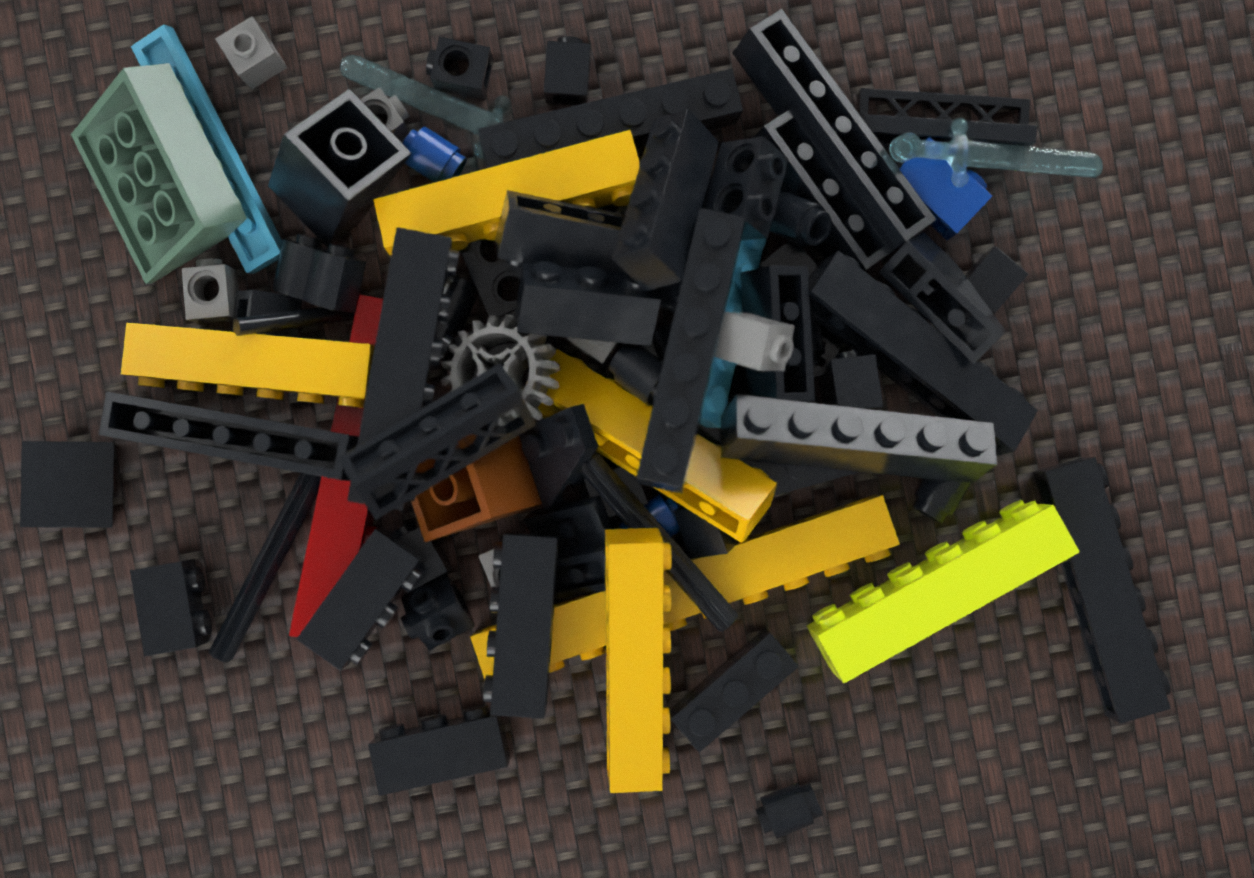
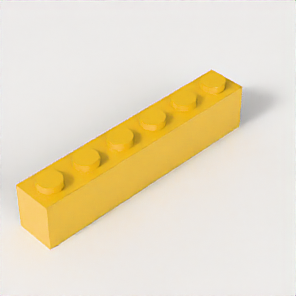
M631 130L373 199L384 248L391 256L396 227L451 237V249L462 250L468 246V243L481 239L493 241L496 238L507 190L591 208H600L611 204L626 206L629 204V197L634 188L640 162Z
M126 323L121 374L138 377L137 385L165 388V380L177 381V389L204 392V384L217 385L216 393L243 396L244 388L257 389L256 397L283 400L284 392L298 393L297 401L324 404L325 396L339 397L338 405L364 408L375 345L261 334L237 336L235 332Z
M557 349L555 355L550 360L557 362L561 370L551 374L549 377L558 381L560 387L554 390H547L546 395L553 399V404L548 406L541 403L538 406V409L542 412V417L545 419L569 407L584 404L598 444L595 451L634 476H637L653 405L647 406L637 397L624 390L615 380L601 376L588 368L579 358L570 357ZM697 434L683 494L659 488L655 489L743 543L770 508L777 482L770 479L761 469L750 467L739 459L721 458V445L713 444Z
M659 528L605 529L607 776L610 793L662 791V774L670 773L669 748L663 747V734H670L669 707L663 708V694H670L671 679L669 667H663V654L671 652V634L669 626L663 627V612H671L670 585H663V570H671L672 558L670 543L663 542Z

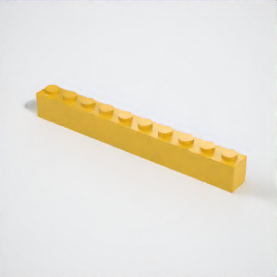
M874 494L746 538L743 543L739 542L727 554L691 560L728 603L743 599L744 605L769 597L767 590L783 585L785 591L802 587L809 583L807 576L824 571L825 577L845 572L850 569L848 562L862 557L865 558L866 563L886 558L891 555L889 548L900 545L883 495ZM663 570V585H670L671 612H663V627L669 626L670 631L687 625L685 618L702 612L666 570ZM606 591L580 595L554 604L550 673L565 667L563 661L565 659L580 655L581 661H585L606 653L604 648L606 646ZM497 624L475 631L470 636L484 679L486 675H493L494 658L487 657V640L489 630L496 631Z

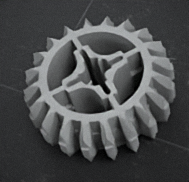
M489 315L487 326L479 320L473 321V334H469L464 330L458 331L459 337L463 342L459 347L453 344L447 346L450 353L454 354V358L452 361L441 362L444 369L451 371L449 376L440 380L442 386L453 391L473 379L476 364L478 366L477 376L494 367L492 364L498 365L500 363L520 390L531 416L536 420L543 419L542 412L538 409V406L541 403L551 406L553 399L547 396L546 392L548 389L554 390L560 387L559 382L549 376L561 370L557 362L550 360L555 355L556 350L552 345L544 344L547 336L518 333L516 317L512 315H506L503 321L496 315ZM501 343H518L512 350L507 348L498 355H493L488 351L491 347ZM530 366L529 378L524 387L522 381L523 373ZM516 407L500 416L496 425L503 426L519 417Z

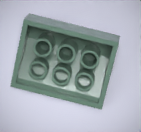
M169 63L123 68L71 133L146 285L156 282L223 241L247 219L242 209V204L238 197H236L223 171L222 164L216 157L204 133L203 126L197 119L185 96L183 86L177 80Z

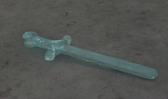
M347 55L340 62V72L347 79L373 90L381 87L385 95L389 97L396 95L405 104L478 134V128L503 123V112L510 108V100L506 96L500 95L494 100L495 109L493 113H490L357 55ZM478 142L474 146V154L478 158H484L480 142Z
M957 118L952 122L951 130L954 136L950 142L920 140L916 134L908 132L894 138L889 148L893 159L901 163L915 157L947 160L954 170L951 181L956 187H963L968 183L969 177L965 172L966 166L1089 178L1098 177L1103 171V162L1095 153L968 141L966 132L969 126L968 122L963 118Z

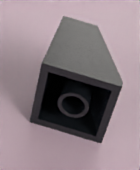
M348 89L284 134L268 187L318 238L323 239L324 245L328 248L329 243L334 244L361 222L373 206V199L380 197L408 160L411 152Z

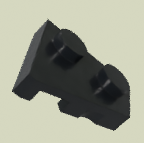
M584 404L569 407L547 417L519 435L522 450L527 458L544 511L558 507L563 503L562 492L567 485L576 482L582 473L584 462L590 460L598 447Z

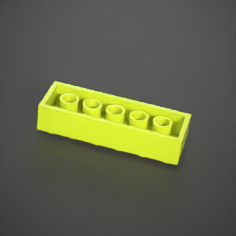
M1023 500L1016 501L1001 509L999 513L1002 517L988 525L985 521H981L965 529L962 532L964 538L951 546L946 541L930 548L924 553L927 559L912 567L910 562L894 568L887 573L889 580L879 586L874 587L872 583L858 588L849 595L852 601L837 608L835 604H831L812 615L814 622L806 627L830 670L843 683H846L1078 554L1080 551L1054 505L1037 504L1035 501L1024 504Z

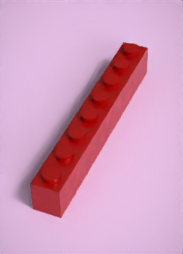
M359 294L349 340L350 343L375 345L383 299ZM338 397L331 431L359 436L364 408L338 405ZM321 477L289 636L298 638L372 532L378 528L372 526L374 516L365 504L347 501L351 481Z

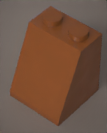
M468 435L459 440L456 449H464L473 444L477 435ZM519 435L415 496V501H411L424 542L442 538L542 505L527 458L522 450ZM427 459L418 464L415 472L423 473L432 468L436 459Z

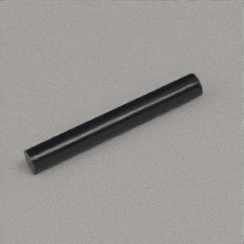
M318 307L234 318L233 329L237 336L351 321L354 320L355 313Z

